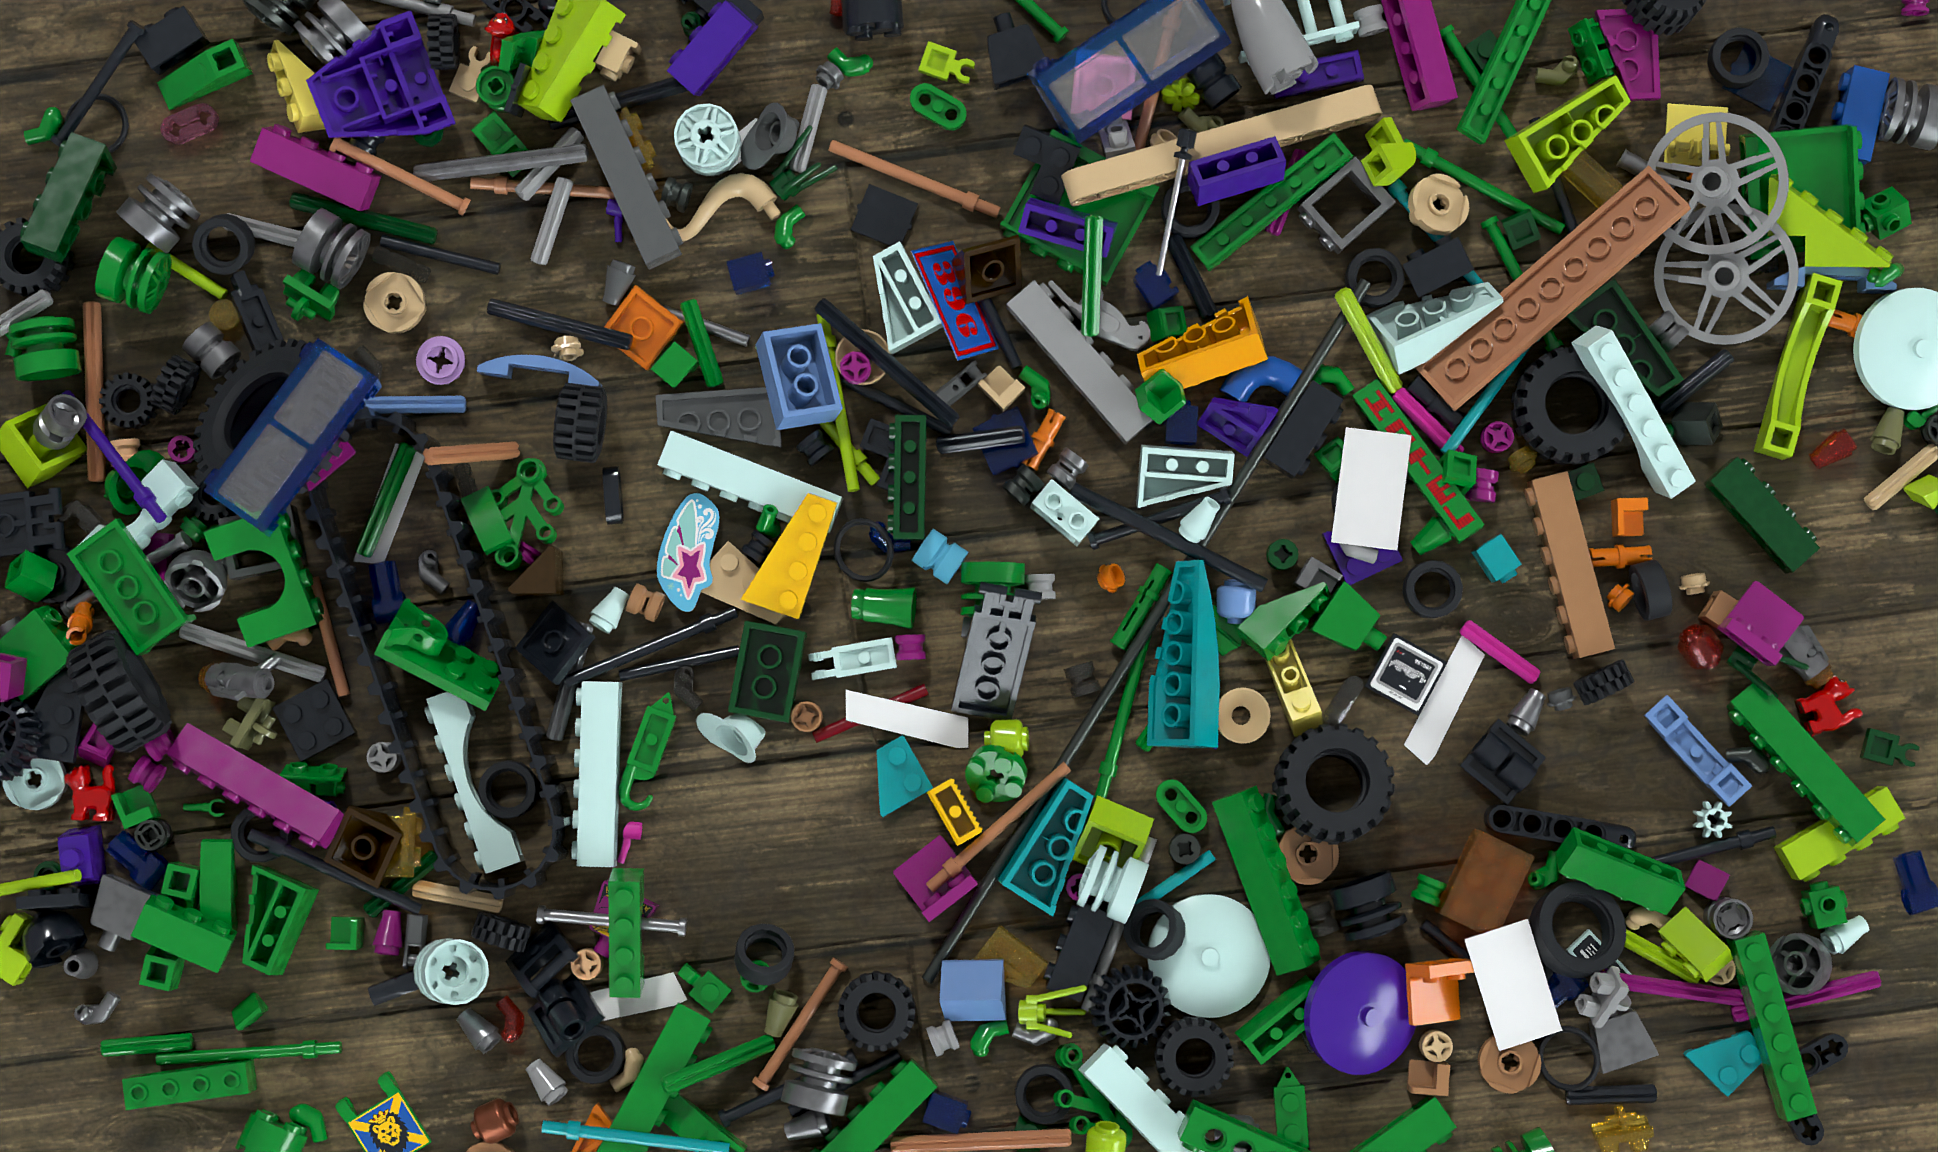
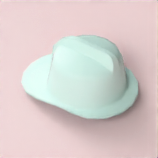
M702 713L697 716L696 720L698 729L711 743L734 754L744 762L752 763L755 761V749L764 738L766 731L754 720L738 713L724 719L710 713Z

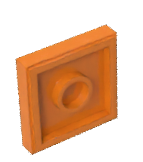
M635 285L604 327L631 334L633 336L631 348L629 350L618 349L649 371L685 322Z

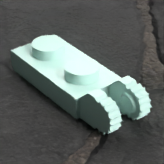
M892 637L832 647V650L808 654L809 661L814 662L833 657L835 669H823L811 673L812 680L833 676L840 678L897 668Z

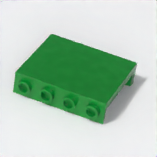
M1842 124L1768 132L1776 140L1783 152L1789 178L1794 181L1792 187L1800 193L1804 190L1808 191L1819 200L1817 205L1823 210L1827 211L1830 208L1844 219L1841 223L1852 230L1853 227H1856L1866 234L1865 224L1861 222L1860 210H1864L1865 200L1863 192L1859 191V180L1863 179V164L1861 161H1858V149L1862 148V135L1860 131H1857V126ZM1755 133L1739 135L1740 161L1770 152L1768 146ZM1774 157L1740 169L1741 178L1775 163ZM1777 168L1741 185V195L1747 204L1768 215L1769 177L1771 174H1778ZM1742 215L1743 222L1754 232L1757 226L1750 217ZM1743 231V237L1748 236V235ZM1766 233L1761 239H1759L1754 244L1760 241L1762 242L1771 236H1768V233ZM1789 236L1795 252H1805L1806 236ZM1777 239L1746 257L1751 260L1760 259L1780 246L1781 242ZM1785 250L1781 251L1778 254H1785Z
M1052 129L1051 135L1082 147L1074 168L1106 159ZM1035 163L1004 221L1000 223V230L1004 232L1002 236L1007 238L1018 235L1020 241L1031 246L1029 251L1044 259L1047 255L1057 260L1056 266L1069 273L1075 270L1083 275L1084 251L1018 232L1025 204L1030 197L1049 202L1030 194L1041 165ZM1155 184L1079 206H1071L1066 189L1064 191L1059 206L1090 215L1102 216L1104 219L1118 222L1110 252L1106 258L1102 257L1101 285L1104 287L1107 286L1158 193L1159 187Z

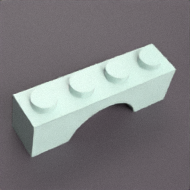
M162 459L141 481L144 487H149L157 497L156 502L167 515L163 522L156 523L146 509H142L139 517L132 524L126 526L141 550L150 544V538L158 530L169 525L172 521L171 516L178 509L184 508L192 501L193 494L199 489L176 462ZM98 524V526L82 542L87 540L89 537L94 535L96 532L101 530L106 525Z

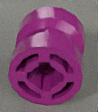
M1476 468V483L1465 494V498L1471 501L1495 503L1496 492L1492 484L1498 482L1499 472Z

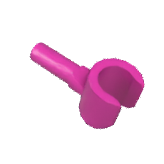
M629 822L623 830V844L617 862L624 864L631 845V839L641 840L642 823Z

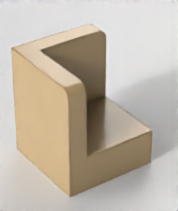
M997 366L984 380L981 379L978 382V387L1002 412L1025 391V387L1017 379L1014 380L1001 366Z

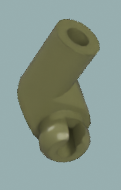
M1568 55L1553 70L1537 68L1535 83L1555 86L1566 84L1578 71V59Z
M1189 106L1178 115V118L1190 130H1194L1197 133L1224 126V121L1220 116L1198 117Z

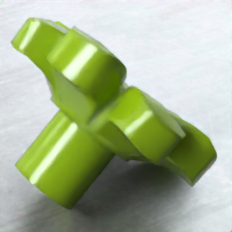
M1186 78L1173 80L1172 85L1165 84L1161 92L1163 94V101L1166 104L1173 103L1172 110L1176 112H1181L1182 107L1186 108L1189 106L1191 110L1194 109L1195 105L1199 103L1200 95L1194 93L1195 86Z

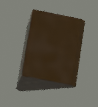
M1018 235L962 249L951 260L963 300L966 304L1022 289L1021 248Z
M549 545L507 590L518 596L564 595L563 552L559 548Z
M348 806L324 858V862L378 889L404 833L388 814Z

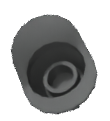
M771 103L766 106L743 140L741 160L748 169H759L774 154H784L794 146L800 123L797 119L787 115L781 104Z

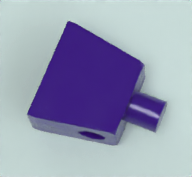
M101 825L69 829L58 837L61 872L79 869L82 874L80 881L67 884L75 887L100 884L102 876L107 874Z

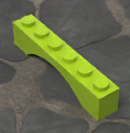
M1812 273L1805 277V287L1801 288L1754 452L1781 460L1793 456L1801 429L1803 404L1811 370L1826 328L1835 311L1843 281L1817 273Z

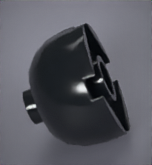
M43 910L32 917V921L26 926L22 934L21 944L29 965L31 963L33 968H46L62 962L60 956L71 950L72 954L75 950L83 948L88 939L79 921L71 914L62 911L50 912L49 910Z

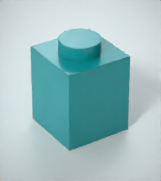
M1502 534L1496 535L1471 552L1491 583L1498 580L1502 584L1518 574L1515 569L1522 565Z

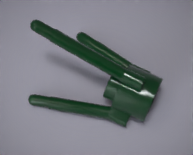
M811 125L807 126L781 164L771 172L775 178L769 183L784 201L791 196H796L803 189L838 169L836 165H833L802 182L804 179L821 167L820 162L815 163L798 176L790 169L786 173L784 172L813 129Z
M1738 645L1726 663L1745 675L1767 696H1771L1773 693L1778 698V694L1763 680L1760 681L1759 677L1751 671L1758 659ZM1782 656L1779 662L1803 670L1809 669L1807 664L1786 656Z

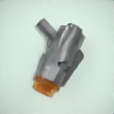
M1808 625L1798 626L1779 653L1809 666L1808 670L1791 665L1788 666L1802 677L1806 685H1811L1814 689H1817L1834 676L1830 670L1832 666L1827 662L1829 658Z
M274 652L258 666L253 667L239 663H211L200 670L198 681L201 688L217 697H225L236 701L243 697L266 698L274 688V678L270 671L279 665L282 660Z

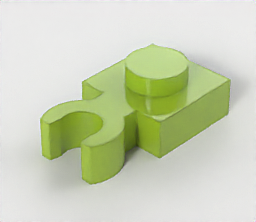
M928 41L918 71L946 82L949 75L952 74L955 75L960 83L969 84L970 77L962 75L960 71L963 67L974 69L975 62L970 59L955 60L956 50Z

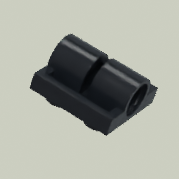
M1497 718L1458 766L1505 805H1508L1515 795L1520 793L1531 782L1538 771V767L1546 757Z
M573 973L563 982L559 979H550L540 989L541 993L536 997L537 1003L527 1011L549 1050L556 1057L563 1054L605 1019L583 980L577 978Z

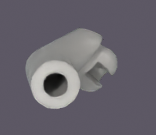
M1339 543L1343 552L1349 557L1372 564L1377 559L1378 549Z

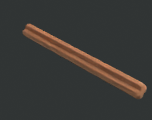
M88 301L83 303L86 411L105 435L104 414L101 412L103 405L99 404V398H103V394L100 391L101 388L104 389L101 304L96 301ZM86 432L88 480L91 482H103L106 479V456Z
M1070 1129L894 1136L891 1138L890 1148L891 1152H955L1068 1147L1072 1144V1133Z

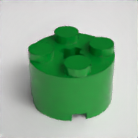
M257 1109L256 1113L251 1112L235 1148L237 1150L245 1148L244 1152H302L308 1136L305 1134L308 1128L293 1121H290V1123L285 1122V1124L278 1121V1114L266 1109Z

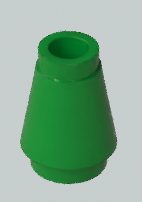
M1433 516L1410 543L1421 556L1425 552L1427 553L1453 540L1451 538L1453 535L1439 516Z

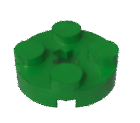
M996 745L982 746L973 753L966 766L965 778L971 790L976 793L978 800L984 803L991 801L1005 802L1021 795L1027 778V767L1020 755L1016 752L1012 755L1010 752L1004 751L1005 747ZM992 769H995L997 773H1002L1003 775L1001 777H994L990 773Z

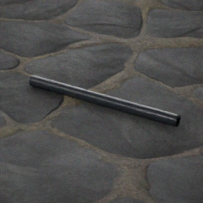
M1075 483L1070 494L1078 501L1195 560H1203L1205 565L1259 592L1263 591L1268 581L1267 578L1197 543L1188 541L1172 530L1078 483Z

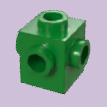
M1892 186L1866 199L1864 210H1861V222H1864L1866 232H1871L1879 240L1912 224L1909 201Z
M1819 881L1809 884L1810 889L1801 891L1802 899L1799 900V906L1803 917H1807L1810 928L1821 929L1848 922L1844 909L1848 907V902L1844 891L1840 890L1839 886L1829 885L1828 881Z

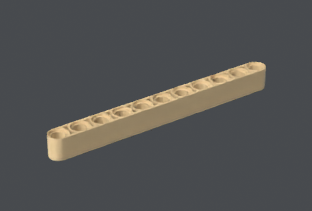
M1372 85L1360 86L1199 132L1196 136L1194 148L1188 149V153L1192 155V160H1185L1182 176L1188 174L1190 161L1276 136L1281 148L1371 122L1382 115ZM1177 139L1077 167L1063 173L1061 178L1071 206L1083 205L1176 178L1179 158L1174 157V152L1181 149L1176 145Z

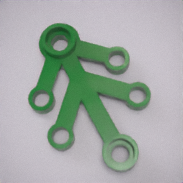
M527 458L521 461L517 467V476L501 488L492 490L495 498L501 496V500L497 502V505L506 522L513 518L510 532L514 542L496 550L495 553L496 562L505 570H514L521 565L523 556L519 548L527 517L536 529L537 538L542 543L551 544L557 538V531L550 524L546 523L532 502L534 489L544 500V509L552 516H557L563 512L564 503L558 496L552 493L544 480L547 475L546 466L536 458ZM532 471H536V473L529 478V474ZM521 489L519 498L506 506L508 497ZM553 502H558L554 509H550V505ZM551 530L550 535L543 538L544 532ZM515 555L514 559L507 563L508 558Z
M1074 1043L1060 1045L1055 1053L1056 1062L1062 1068H1071L1088 1098L1076 1096L1068 1089L1058 1090L1053 1097L1055 1105L1058 1108L1071 1107L1096 1113L1102 1121L1117 1123L1120 1129L1126 1133L1127 1148L1132 1141V1129L1117 1109L1115 1115H1113L1109 1108L1110 1102L1078 1070L1083 1065L1081 1048ZM1070 1050L1074 1051L1075 1053V1059L1073 1061H1071L1068 1057ZM1063 1093L1068 1098L1065 1105L1061 1102V1095ZM1075 1116L1070 1120L1069 1128L1072 1133L1083 1135L1087 1134V1131L1095 1126L1096 1123H1091L1085 1116ZM1078 1120L1083 1122V1129L1081 1131L1076 1126Z

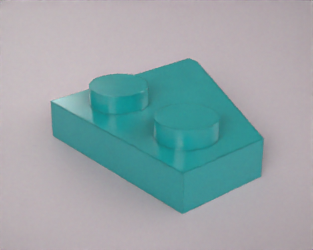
M904 735L877 750L879 804L882 817L933 789L931 782Z
M1746 1030L1725 1039L1709 1042V1044L1696 1049H1688L1683 1053L1727 1097L1762 1063L1755 1037Z

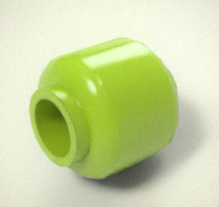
M1018 719L995 720L991 724L990 731L984 732V745L1005 747L1004 751L1010 752L1012 755L1016 752L1022 757L1024 751H1029L1028 727H1023L1022 722Z
M1097 1122L1095 1126L1087 1131L1085 1152H1125L1126 1133L1115 1122Z

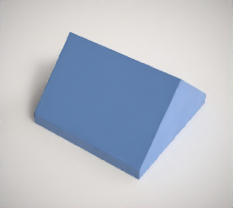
M1004 959L942 960L940 1004L945 1020L998 1021L1007 1019Z

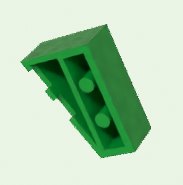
M252 865L251 875H254L252 894H249L248 904L251 905L249 924H246L242 963L267 975H283L319 889L268 866Z

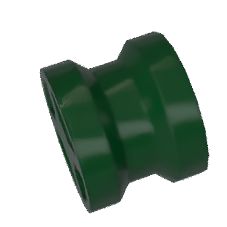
M1279 539L1267 548L1266 560L1272 568L1286 570L1292 567L1298 560V548L1290 540Z

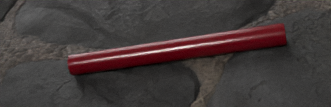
M922 684L889 698V700L909 704L929 694L925 685ZM845 717L813 731L812 734L816 743L860 724L848 721Z

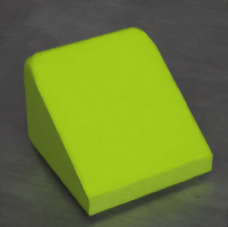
M1928 474L1903 488L1911 500L1933 510L1938 505V478Z

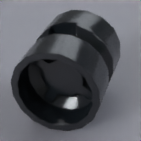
M1218 53L1207 57L1186 75L1188 81L1197 90L1203 89L1201 99L1210 111L1227 102L1242 89V86L1233 74H1225L1227 67Z

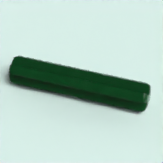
M434 850L428 851L388 884L386 888L403 895L434 869L433 865L438 858ZM374 896L364 904L363 908L371 918H374L390 906L391 903Z

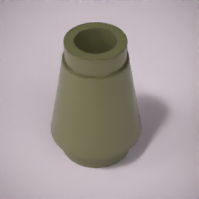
M1888 407L1870 438L1873 450L1882 454L1893 455L1896 449L1901 447L1904 411L1895 407Z
M775 989L774 994L769 996L765 1033L774 1037H782L783 1032L799 1006L796 1003L798 999L796 994L783 989Z

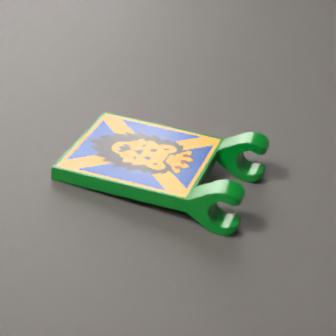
M390 1071L383 1073L378 1079L380 1087L388 1096L360 1114H357L348 1097L342 1098L335 1105L337 1112L347 1123L364 1152H416L432 1142Z

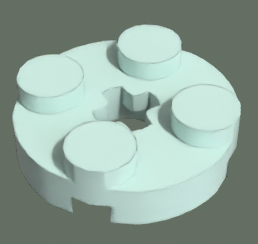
M38 758L31 760L32 769H24L23 776H14L13 781L3 780V788L9 800L13 804L29 810H42L51 807L59 801L62 794L68 788V785L64 782V776L67 772L62 761ZM32 771L42 776L39 787L29 785L28 780L32 778L30 774Z

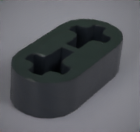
M619 466L603 467L602 476L607 525L623 524L624 514Z

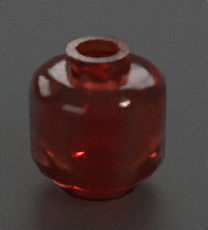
M1693 624L1680 633L1677 649L1691 668H1705L1709 670L1720 663V656L1723 653L1724 645L1708 625L1699 626V624Z

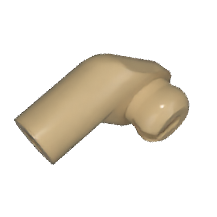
M1640 906L1629 911L1628 916L1625 918V923L1631 930H1638L1640 926L1653 924L1661 929L1671 918Z
M629 1048L625 1051L623 1072L610 1079V1083L616 1092L634 1083L644 1065V1057L637 1048Z

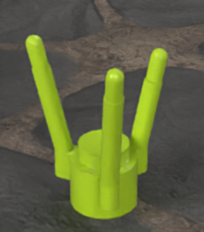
M1082 985L1040 995H1026V1000L1019 1001V1023L1026 1024V1030H1039L1071 1038V1032L1040 1024V1022H1045L1046 1015H1085L1086 1010L1046 1008V1004L1040 1002L1084 992L1087 990V987Z

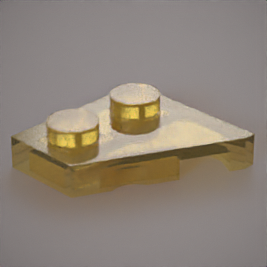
M1001 925L998 926L973 959H1004L1005 982L1025 988H1030L1048 965L1047 960Z

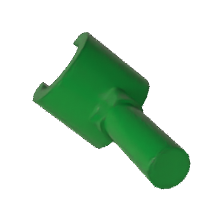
M1938 405L1926 409L1921 414L1916 410H1911L1905 415L1903 424L1910 430L1923 426L1927 421L1926 419L1938 411Z
M217 798L210 801V803H184L183 811L209 812L214 817H220L225 813H215L212 806L215 802L225 803V801Z

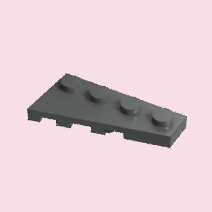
M766 387L656 395L657 424L659 427L782 448L781 430H776Z

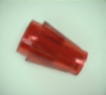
M1843 428L1838 432L1834 430L1808 455L1819 470L1822 467L1852 456V451L1856 450L1857 446L1849 433Z

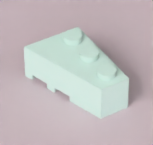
M901 242L874 255L873 260L888 350L891 354H894L939 330L943 325L927 289Z

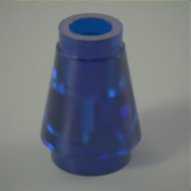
M467 600L445 624L448 632L447 639L460 646H465L466 642H471L478 623L477 617L481 616L476 603Z

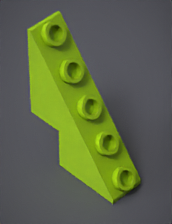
M1771 174L1769 177L1768 215L1775 204L1778 194V174ZM1789 178L1787 200L1777 223L1788 236H1806L1805 267L1891 266V260L1894 256L1880 245L1874 248L1866 242L1869 237L1856 227H1853L1852 230L1841 223L1844 219L1830 208L1827 211L1823 210L1817 205L1819 200L1806 190L1800 193L1792 187L1794 181ZM1769 230L1768 236L1775 235L1771 230Z

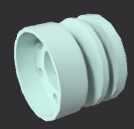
M710 103L697 104L685 110L677 120L674 130L675 145L685 165L692 171L704 176H715L730 170L736 163L741 152V136L732 116L722 107ZM710 131L713 140L711 141L707 139L703 143L700 135H707Z
M1099 845L1098 850L1089 858L1078 886V901L1076 904L1084 907L1088 896H1094L1095 899L1091 907L1092 911L1096 912L1104 900L1109 902L1107 917L1126 924L1149 864L1129 857L1123 868L1117 866L1119 852L1114 850L1109 863L1105 862L1103 858L1107 847Z
M439 939L426 945L418 954L413 968L415 983L420 992L430 1000L450 1005L466 1004L477 998L486 987L489 976L488 961L482 950L472 942L461 939ZM444 966H450L449 969L453 971L452 976H446V973L442 971Z

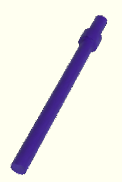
M66 390L62 393L75 397L70 390ZM87 413V419L82 427L132 490L138 505L142 509H146L156 523L163 522L167 515L156 502L157 497L149 487H144Z

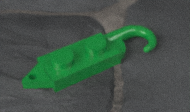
M670 692L666 693L652 706H647L628 757L627 765L618 787V796L623 806L629 810H643L653 800V796L648 795L644 801L637 803L631 800L629 793L634 779L648 780L657 773L677 718L674 715ZM665 698L669 699L667 704L664 703Z
M1286 1066L1277 1085L1273 1086L1276 1136L1309 1150L1305 1086L1298 1082L1290 1068ZM1286 1073H1290L1289 1078L1285 1077Z

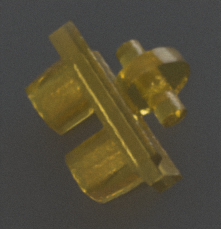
M1622 1104L1614 1106L1615 1115L1605 1116V1122L1591 1124L1592 1134L1601 1152H1620L1619 1143L1629 1142V1147L1632 1151H1647L1649 1138L1654 1137L1653 1127L1649 1125L1647 1117L1645 1115L1637 1116L1636 1111L1625 1113Z

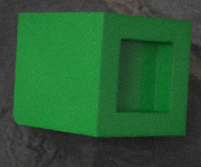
M674 341L653 365L651 370L672 388H676L689 372L693 373L700 364Z
M1160 369L1135 389L1139 409L1159 425L1186 404L1182 384L1164 369Z
M1448 449L1438 460L1443 467L1442 481L1456 484L1463 496L1476 483L1477 456Z
M25 550L10 563L4 588L33 602H39L53 590L58 566Z
M142 785L111 795L124 829H132L145 820L161 817L152 793L144 791Z
M332 916L330 942L326 943V949L358 950L363 948L364 917Z

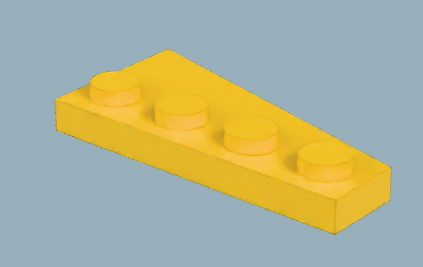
M807 493L740 600L799 619L838 502Z

